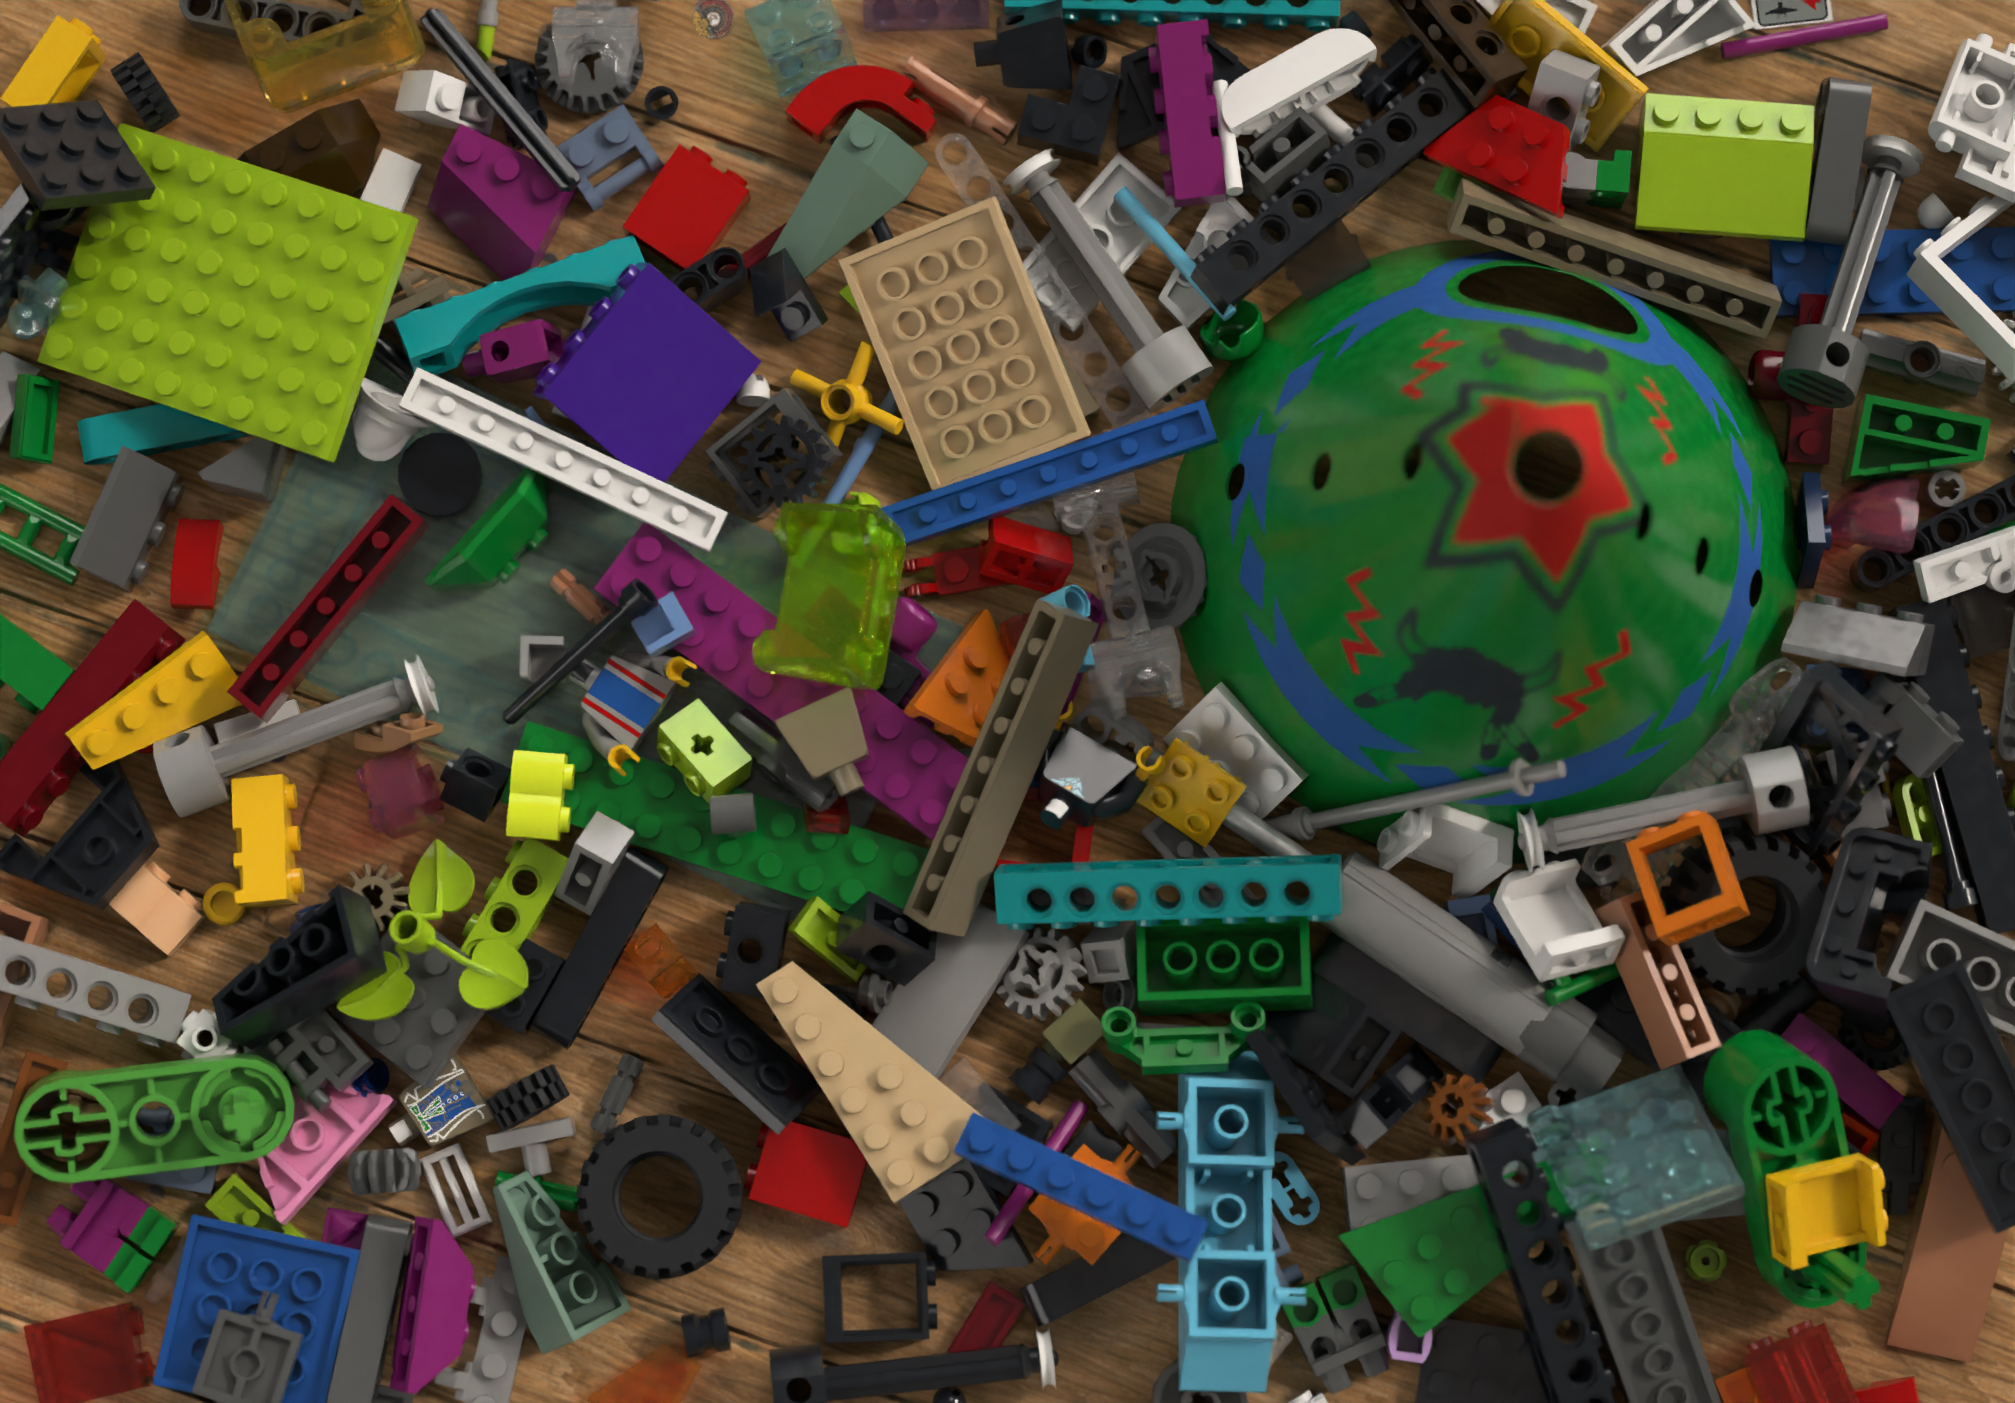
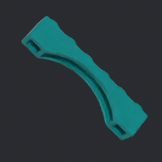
M634 235L608 241L600 247L583 253L571 254L563 260L543 267L529 269L521 275L504 281L492 282L484 288L464 295L452 296L442 303L422 310H413L405 316L394 319L402 347L413 374L417 367L433 375L457 368L468 351L480 341V335L489 333L503 323L525 313L555 306H594L602 297L606 296L609 298L618 287L615 281L619 274L631 263L635 266L637 262H645Z

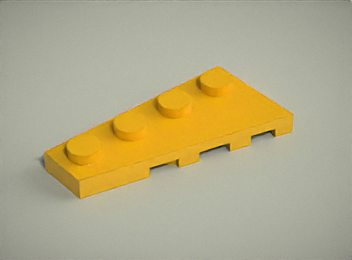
M202 630L65 734L87 764L95 770L147 747L156 741L165 739L242 705L227 692L239 677L210 637Z

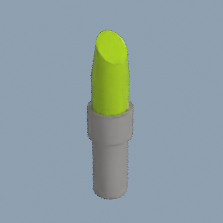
M481 0L480 10H478L477 26H479L477 52L486 61H489L491 57L495 28L498 26V0Z

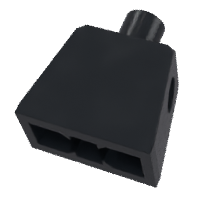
M1054 0L1001 15L997 18V40L974 42L976 66L1001 65L1003 84L1008 88L1072 89V65L1063 0Z

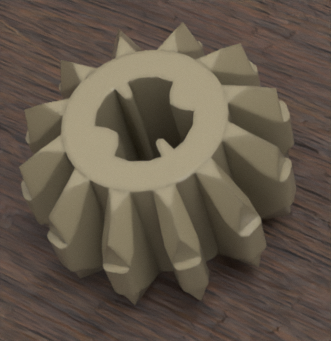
M364 863V878H361L359 874L351 870L347 875L355 885L353 889L346 885L343 886L369 899L367 895L369 890L372 889L379 892V889L382 888L384 891L380 896L383 902L382 906L378 908L371 905L378 933L385 934L387 932L385 919L388 918L391 922L396 916L394 913L396 909L403 910V908L410 910L409 904L399 901V897L408 896L410 888L408 886L395 888L404 876L401 872L397 871L387 879L389 865L381 863L375 876L372 865Z

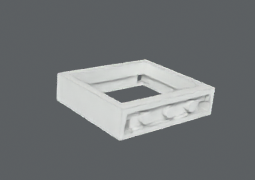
M1986 195L1969 211L1970 216L1962 220L1960 217L1952 220L1940 234L1942 237L1934 242L1929 238L1914 251L1913 254L1917 258L1906 275L2013 383L2015 381V334L1941 260V258L2014 204L1997 195L1992 199Z

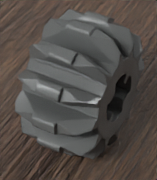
M412 1148L360 1151L349 1156L348 1181L350 1180L351 1191L357 1195L414 1191L420 1186L421 1162L418 1160V1152Z

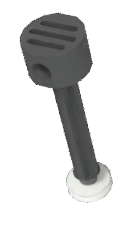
M1871 135L1864 140L1861 161L1869 168L1867 170L1868 176L1820 323L1805 324L1793 329L1778 372V384L1787 394L1813 406L1834 409L1852 405L1870 355L1867 346L1851 334L1899 186L1903 183V178H1911L1918 175L1920 171L1919 165L1924 160L1922 152L1915 145L1895 136Z

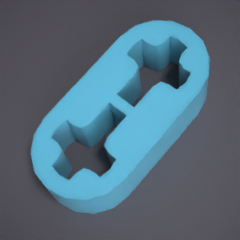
M1274 1151V1161L1276 1163L1284 1161L1287 1164L1288 1168L1283 1171V1174L1289 1185L1283 1188L1276 1178H1272V1200L1288 1222L1295 1225L1309 1224L1319 1213V1199L1295 1162L1287 1154ZM1292 1188L1299 1198L1303 1199L1308 1196L1312 1202L1307 1207L1310 1214L1305 1218L1301 1214L1292 1216L1289 1212L1293 1202L1286 1192Z

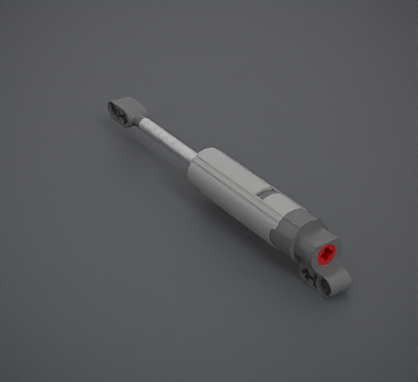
M1095 700L1090 702L1076 716L1073 722L1074 729L1137 765V768L1139 767L1136 761L1137 753L1145 746H1150L1153 749L1151 755L1145 761L1146 766H1153L1161 755H1165L1154 747V737L1146 726L1108 701ZM1094 715L1099 717L1103 721L1104 731L1093 729L1089 725L1088 716ZM1117 730L1119 733L1114 738L1115 740H1110V735ZM1129 741L1136 745L1134 753L1126 749ZM1238 803L1234 804L1222 823L1269 856L1313 855ZM1357 850L1350 852L1346 859L1342 861L1344 903L1341 915H1334L1332 920L1319 923L1554 1081L1548 1093V1102L1556 1114L1596 1140L1609 1141L1614 1139L1620 1133L1627 1116V1105L1625 1100L1618 1093L1607 1087L1605 1083L1620 1063L1627 1046L1594 1025L1598 1013L1575 997L1556 1006L1549 1005L1546 1001L1545 993L1547 990L1556 987L1550 980L1539 982L1533 970L1522 961L1496 946L1495 943L1387 870L1379 868L1378 864ZM1570 1087L1577 1091L1572 1093L1571 1096H1567L1564 1093ZM1589 1098L1591 1099V1103L1587 1110L1583 1108V1105L1585 1106L1587 1099ZM1608 1110L1615 1116L1616 1121H1601L1597 1117L1596 1111Z

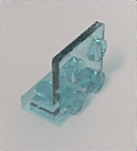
M768 0L744 12L764 54L781 98L804 89L809 83L832 70L858 65L847 32L831 0Z

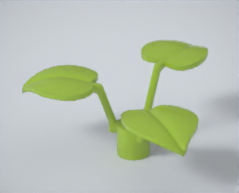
M435 839L427 848L412 875L409 884L410 893L408 894V902L412 911L406 910L398 913L390 923V935L398 943L394 949L399 953L400 960L394 954L383 951L388 972L341 998L337 1009L342 1013L366 1021L384 1020L399 1014L409 1004L415 990L413 981L404 974L410 967L407 952L422 954L432 947L467 967L460 976L459 991L463 999L474 1008L481 1010L499 1008L520 996L527 988L528 969L521 954L509 943L499 939L482 940L474 948L470 960L435 938V930L427 921L440 920L443 916V911L454 913L462 909L471 898L475 887V878L470 866L439 839Z

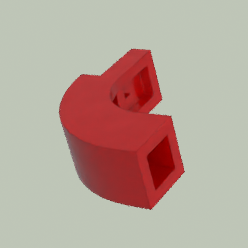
M872 65L847 66L821 75L809 83L785 110L787 120L818 144L823 142L839 120L847 114L854 112L856 108L858 110L875 109L886 112L926 142L937 130V120L933 118L935 111L919 98L915 97L913 101L908 99L914 92L913 81L893 70Z

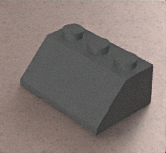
M122 446L71 557L70 563L88 575L131 593L135 585L140 586L148 573L150 564L146 562L152 546L157 548L164 538L167 524L163 522L169 508L175 509L182 498L184 486L181 485L183 477L176 471Z

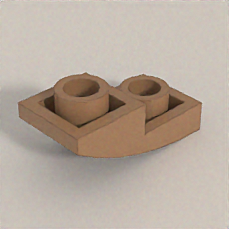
M404 713L399 716L397 721L379 720L371 723L370 728L354 732L355 749L363 751H391L438 736L443 733V724L425 719V715L422 713Z

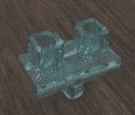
M47 268L36 281L25 275L18 282V304L13 306L8 313L7 324L9 330L15 336L23 339L34 338L42 330H44L46 335L49 326L59 316V297L68 289V282L51 268Z

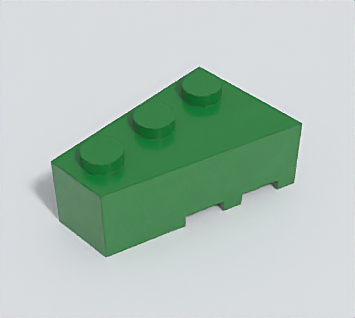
M1865 394L1857 402L1842 483L1935 473L1943 470L1952 471L1974 468L1984 460L1991 419Z

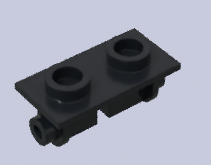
M1409 34L1406 38L1401 36L1380 56L1382 61L1389 66L1385 71L1374 62L1358 76L1361 82L1350 90L1351 94L1359 102L1365 101L1373 118L1383 110L1390 100L1422 76L1434 62L1429 50L1413 34Z
M507 59V65L494 68L495 75L547 135L548 120L539 104L536 91L538 89L536 73L531 68L530 63ZM503 123L507 142L512 143L514 150L523 149L524 147Z

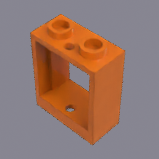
M1696 810L1684 813L1677 817V823L1662 829L1661 827L1644 829L1636 835L1637 839L1626 843L1657 937L1669 947L1750 915L1718 823L1706 811ZM1702 834L1723 894L1667 916L1647 856Z

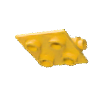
M1175 738L1163 756L1165 759L1164 770L1158 775L1150 776L1148 779L1149 784L1137 802L1206 848L1236 801H1238L1247 788V785L1241 782L1242 778L1240 776L1236 778L1220 767L1221 763L1217 762L1215 764L1210 761L1209 755L1204 757L1188 745L1189 742L1187 740L1182 742Z

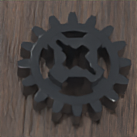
M782 415L779 425L776 420L767 418L765 419L766 430L763 431L754 426L751 428L755 436L754 441L743 440L741 443L749 451L747 456L737 457V462L747 465V470L742 472L739 477L743 481L753 482L747 492L753 496L761 494L760 503L770 506L775 500L777 508L787 509L790 500L794 506L802 507V496L804 494L815 499L818 495L813 488L816 483L826 485L828 482L820 473L821 469L831 468L832 463L823 460L821 455L828 452L830 448L824 443H816L822 433L814 428L807 432L809 423L802 419H799L794 424L791 417ZM796 436L805 444L809 455H804L799 450V441L796 440ZM772 440V444L764 450L765 446ZM787 456L798 461V463L783 465L782 469L771 464V462L785 460ZM760 470H765L770 476V484L773 485V488L764 481ZM806 473L803 480L796 485V482Z

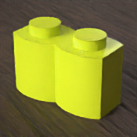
M514 750L506 836L560 841L561 832L569 833L571 807H564L565 790L573 789L575 765L568 764L567 755Z

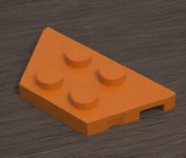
M986 608L977 612L903 710L907 716L913 719L921 715L935 722V730L945 735H953L960 742L972 748L976 743L1010 663L992 616Z

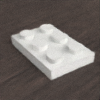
M1222 682L1215 686L1163 738L1169 747L1175 738L1182 742L1187 740L1189 742L1188 745L1204 757L1209 755L1210 761L1215 764L1217 762L1221 763L1220 767L1234 777L1240 776L1242 778L1241 782L1246 784L1247 788L1236 803L1261 820L1309 776L1271 738L1246 707Z

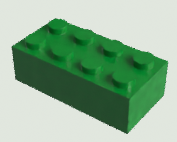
M1308 915L1291 916L1290 921L1281 923L1266 922L1265 917H1248L1247 922L1240 924H1226L1222 922V918H1205V922L1198 925L1179 924V919L1162 920V924L1157 926L1136 925L1137 987L1141 1016L1231 1013L1237 1004L1245 1001L1259 1004L1264 1011L1313 1009Z

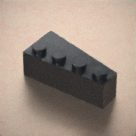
M341 884L334 887L328 893L330 899L318 910L311 908L300 918L301 926L286 939L280 936L269 946L270 951L259 964H249L212 998L220 1035L252 1050L388 972L370 900Z

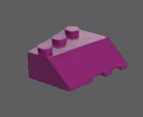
M460 124L441 161L427 207L491 271L504 281L540 265L578 188L576 186L571 192L560 191L534 159Z

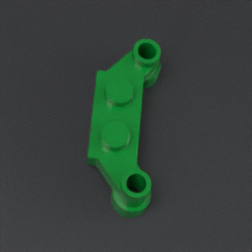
M1245 1001L1233 1008L1231 1023L1227 1026L1140 1029L1136 1027V1019L1133 1012L1128 1008L1117 1006L1108 1009L1103 1014L1101 1025L1102 1034L1107 1040L1108 1048L1112 1052L1122 1054L1141 1066L1142 1075L1229 1072L1228 1064L1247 1049H1251L1245 1037L1257 1028L1264 1031L1265 1012L1259 1004Z

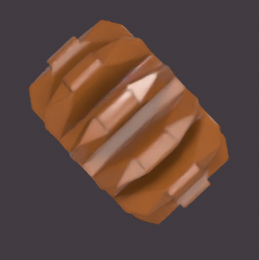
M1447 1074L1444 1087L1438 1082H1432V1088L1436 1093L1433 1097L1425 1096L1422 1098L1423 1103L1431 1107L1420 1114L1423 1121L1430 1123L1427 1129L1428 1133L1434 1138L1441 1137V1142L1446 1146H1453L1457 1141L1461 1146L1466 1147L1464 1135L1480 1130L1482 1124H1494L1493 1118L1486 1114V1112L1495 1107L1494 1101L1489 1097H1485L1488 1093V1088L1482 1083L1475 1084L1474 1078L1470 1075L1465 1074L1458 1080L1455 1075Z

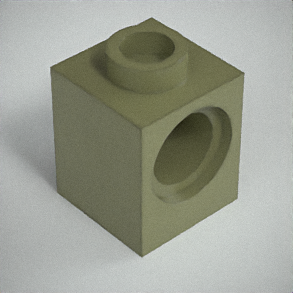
M1079 998L1073 1006H1070L1042 1032L1041 1035L1047 1041L1041 1047L1058 1065L1065 1060L1071 1066L1103 1036L1101 1021Z

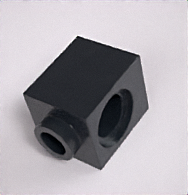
M467 747L458 760L450 758L440 777V781L444 782L445 785L439 799L485 822L502 798L511 769Z

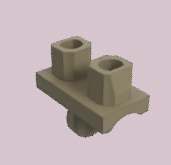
M419 267L407 274L402 268L393 295L402 290L405 293L390 301L383 324L388 322L398 338L399 335L394 319L405 316L411 310L424 303L427 307H430L450 298L448 291L451 290V287L444 273L413 289L412 285L426 279L422 268Z

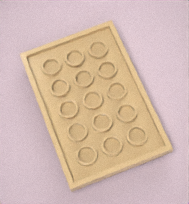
M996 196L839 260L932 491L1046 453L1091 434Z

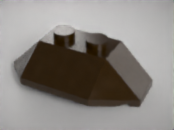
M358 98L316 110L245 151L237 160L351 196L362 190L365 186L381 134L362 101Z

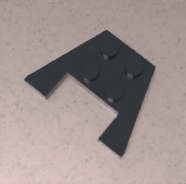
M118 759L95 770L87 763L81 766L79 770L101 790V793L44 857L15 833L0 850V870L97 909L104 910L160 846Z

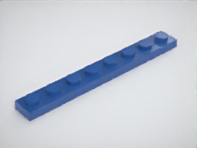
M1203 399L882 507L881 509L893 547L897 551L1218 443Z

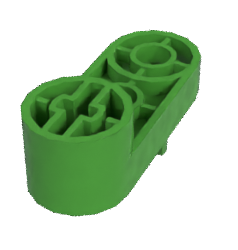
M235 1053L94 1071L63 1069L44 1075L28 1089L17 1112L14 1139L20 1157L32 1171L55 1182L75 1183L244 1162L268 1155L284 1141L293 1124L295 1103L289 1081L274 1063L252 1054ZM59 1089L60 1097L53 1100L50 1109L29 1111L32 1104L44 1094ZM69 1089H80L94 1096L99 1103L82 1105L80 1096L68 1095ZM158 1101L168 1105L174 1114V1122L171 1127L159 1134H151L144 1131L138 1125L136 1114L145 1103ZM73 1112L74 1123L109 1119L110 1121L109 1123L78 1126L76 1138L73 1139L64 1138L63 1128L28 1132V1128L59 1125L61 1113ZM106 1141L104 1146L94 1155L77 1161V1155L84 1151L85 1143ZM55 1147V1154L68 1157V1161L52 1159L42 1154L39 1149Z

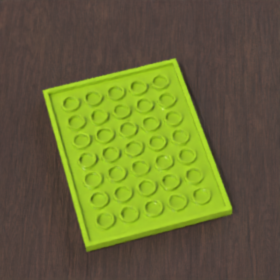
M120 122L118 132L156 188L150 200L91 206L37 362L335 463L419 219Z

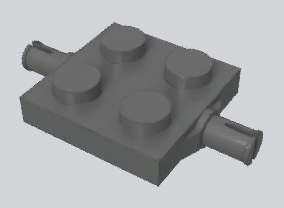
M262 1290L255 1314L242 1315L223 1308L219 1309L192 1390L193 1393L212 1398L217 1403H282L304 1334L282 1328L272 1320L280 1297L279 1294Z

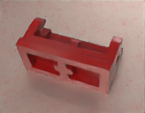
M1002 516L989 520L988 541L982 539L979 547V574L1047 594L1063 587L1074 565L1071 537Z

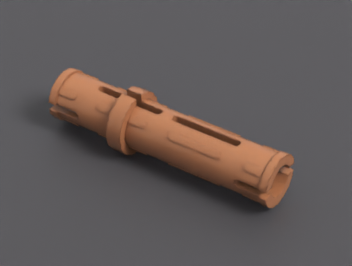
M912 56L903 69L906 72L902 71L901 75L913 81L916 89L965 119L964 124L970 128L976 126L1004 146L1014 135L1015 132L1012 130H1016L1019 123L988 105L989 100L981 95L977 98L919 61L915 56Z

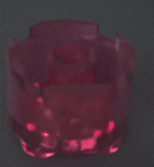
M417 744L402 747L366 760L364 767L356 770L358 784L363 793L369 794L373 808L369 809V818L376 833L385 831L392 840H398L444 823L445 817L437 815V811L444 809L443 801L439 799L441 792L430 764L421 766L417 756L424 753Z

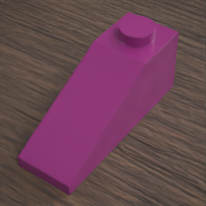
M1800 1012L1782 1034L1781 1038L1815 1060L1829 1072L1837 1091L1839 1103L1878 1132L1905 1097L1838 1040Z

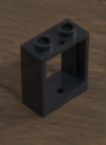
M927 1252L823 1256L826 1343L929 1339V1330L938 1329L937 1303L928 1304V1286H936L935 1260L927 1261ZM916 1263L918 1327L844 1330L842 1266Z

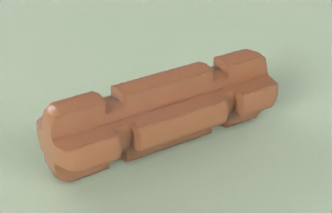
M566 569L558 571L549 582L550 586L560 596L565 595V600L590 623L594 622L597 625L611 612V610L607 612L605 610L606 605L582 583L577 584V579Z

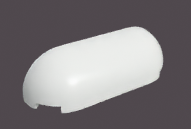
M1336 28L1320 32L1237 78L1228 87L1222 99L1221 112L1224 121L1237 138L1239 135L1253 134L1255 139H1260L1300 106L1309 114L1357 86L1361 82L1358 74L1364 69L1368 61L1375 62L1377 48L1369 38L1355 30Z

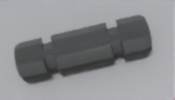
M630 1054L622 1055L616 1068L619 1071L617 1075L613 1074L599 1104L602 1108L600 1112L596 1111L590 1124L593 1130L607 1136L610 1130L615 1128L618 1122L615 1118L617 1114L621 1115L635 1084L632 1082L635 1077H639L644 1066V1062L641 1059Z

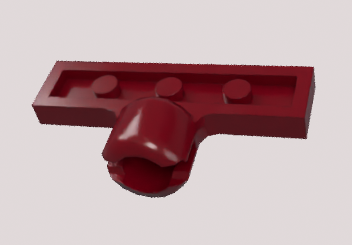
M1798 293L1795 328L1805 324H1819L1828 295ZM1756 351L1752 355L1748 368L1749 394L1756 400L1781 401L1787 405L1788 416L1784 461L1829 465L1834 409L1808 404L1790 396L1779 386L1777 376L1785 351Z

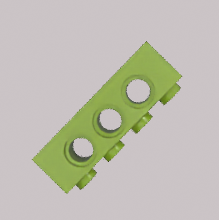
M525 838L524 842L517 839L505 859V862L509 863L510 866L502 879L496 876L492 880L483 896L488 903L481 915L479 916L474 913L465 925L461 935L466 937V940L461 950L472 958L474 948L479 942L486 939H499L509 943L519 952L525 940H531L556 897L554 893L569 858L536 839ZM522 873H534L538 882L535 891L529 895H520L515 887L516 879ZM502 909H511L516 917L514 927L507 932H498L494 926V917Z

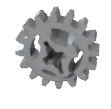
M1040 927L1035 928L1033 938L1028 937L1022 948L1018 950L1017 956L1000 981L1002 986L996 990L997 994L1006 1001L1004 1005L1014 1013L1020 1014L1026 1020H1030L1034 1015L1040 1021L1046 1020L1049 1010L1056 1016L1062 1015L1060 1005L1064 1002L1073 1006L1075 1001L1070 996L1073 991H1083L1084 989L1077 982V978L1087 974V970L1079 964L1084 958L1083 953L1075 947L1076 943L1066 935L1063 937L1056 929L1052 928L1047 934Z

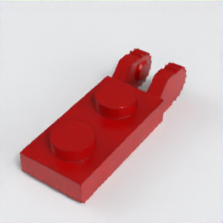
M980 546L933 553L932 557L916 558L899 563L902 573L910 574L933 568L935 571L937 583H918L904 588V595L909 598L939 594V597L1014 584L979 574Z

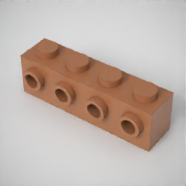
M1642 890L1619 898L1595 910L1594 913L1603 928L1618 924L1625 936L1615 963L1660 1069H1666L1721 1046L1679 945L1676 944L1669 947L1657 937Z

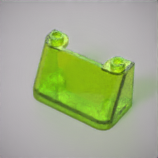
M783 502L780 517L777 518L774 526L776 541L789 554L776 629L762 631L759 638H756L752 649L754 665L766 673L844 687L850 686V688L861 690L879 689L885 674L906 546L902 529L877 504Z

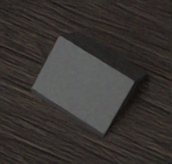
M256 437L198 473L202 480L216 492L274 505L288 447Z

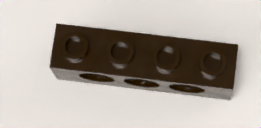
M1388 0L1475 108L1482 106L1495 95L1503 98L1509 96L1527 72V66L1472 0Z

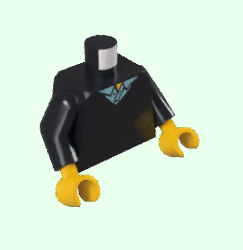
M1071 701L1068 711L1064 715L1059 716L1033 776V779L1039 784L1037 799L1046 805L1040 812L1042 821L1053 829H1060L1067 819L1082 827H1090L1098 819L1107 820L1129 812L1149 784L1146 780L1149 775L1155 776L1164 770V757L1161 755L1153 766H1146L1145 761L1151 755L1153 749L1150 746H1145L1137 753L1136 761L1139 768L1136 771V764L1069 725L1063 731L1060 729L1062 723L1067 722L1074 715L1075 709Z

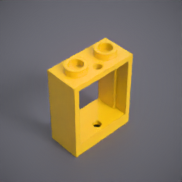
M57 15L0 99L7 107L78 101L108 58L99 47L102 41L93 34V29L79 19L73 17L68 22Z

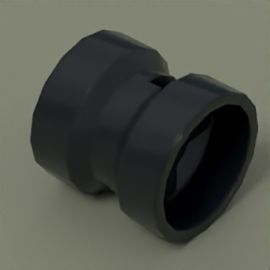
M1035 1046L1028 1054V1062L1024 1067L1016 1068L1008 1078L1040 1106L1047 1098L1048 1089L1052 1084L1060 1083L1068 1073L1044 1051Z
M724 1307L710 1310L708 1315L697 1316L695 1313L681 1315L683 1336L689 1358L701 1356L707 1349H715L718 1352L731 1350L730 1333Z

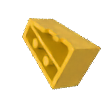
M283 774L231 779L232 822L237 840V853H233L234 868H239L240 891H234L235 904L248 909L299 904L298 894L304 893V875L302 868H296L295 851H301L299 826H292L291 809H297L298 807L295 783L289 784V778Z

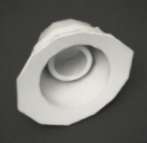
M363 379L359 391L360 398L356 403L357 408L353 414V430L358 451L365 458L385 462L400 453L411 436L419 433L421 428L435 426V424L401 409L399 404L403 398L402 395L372 380Z

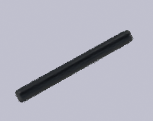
M428 9L425 15L420 18L421 26L557 188L562 192L573 191L581 182L579 173L440 9Z

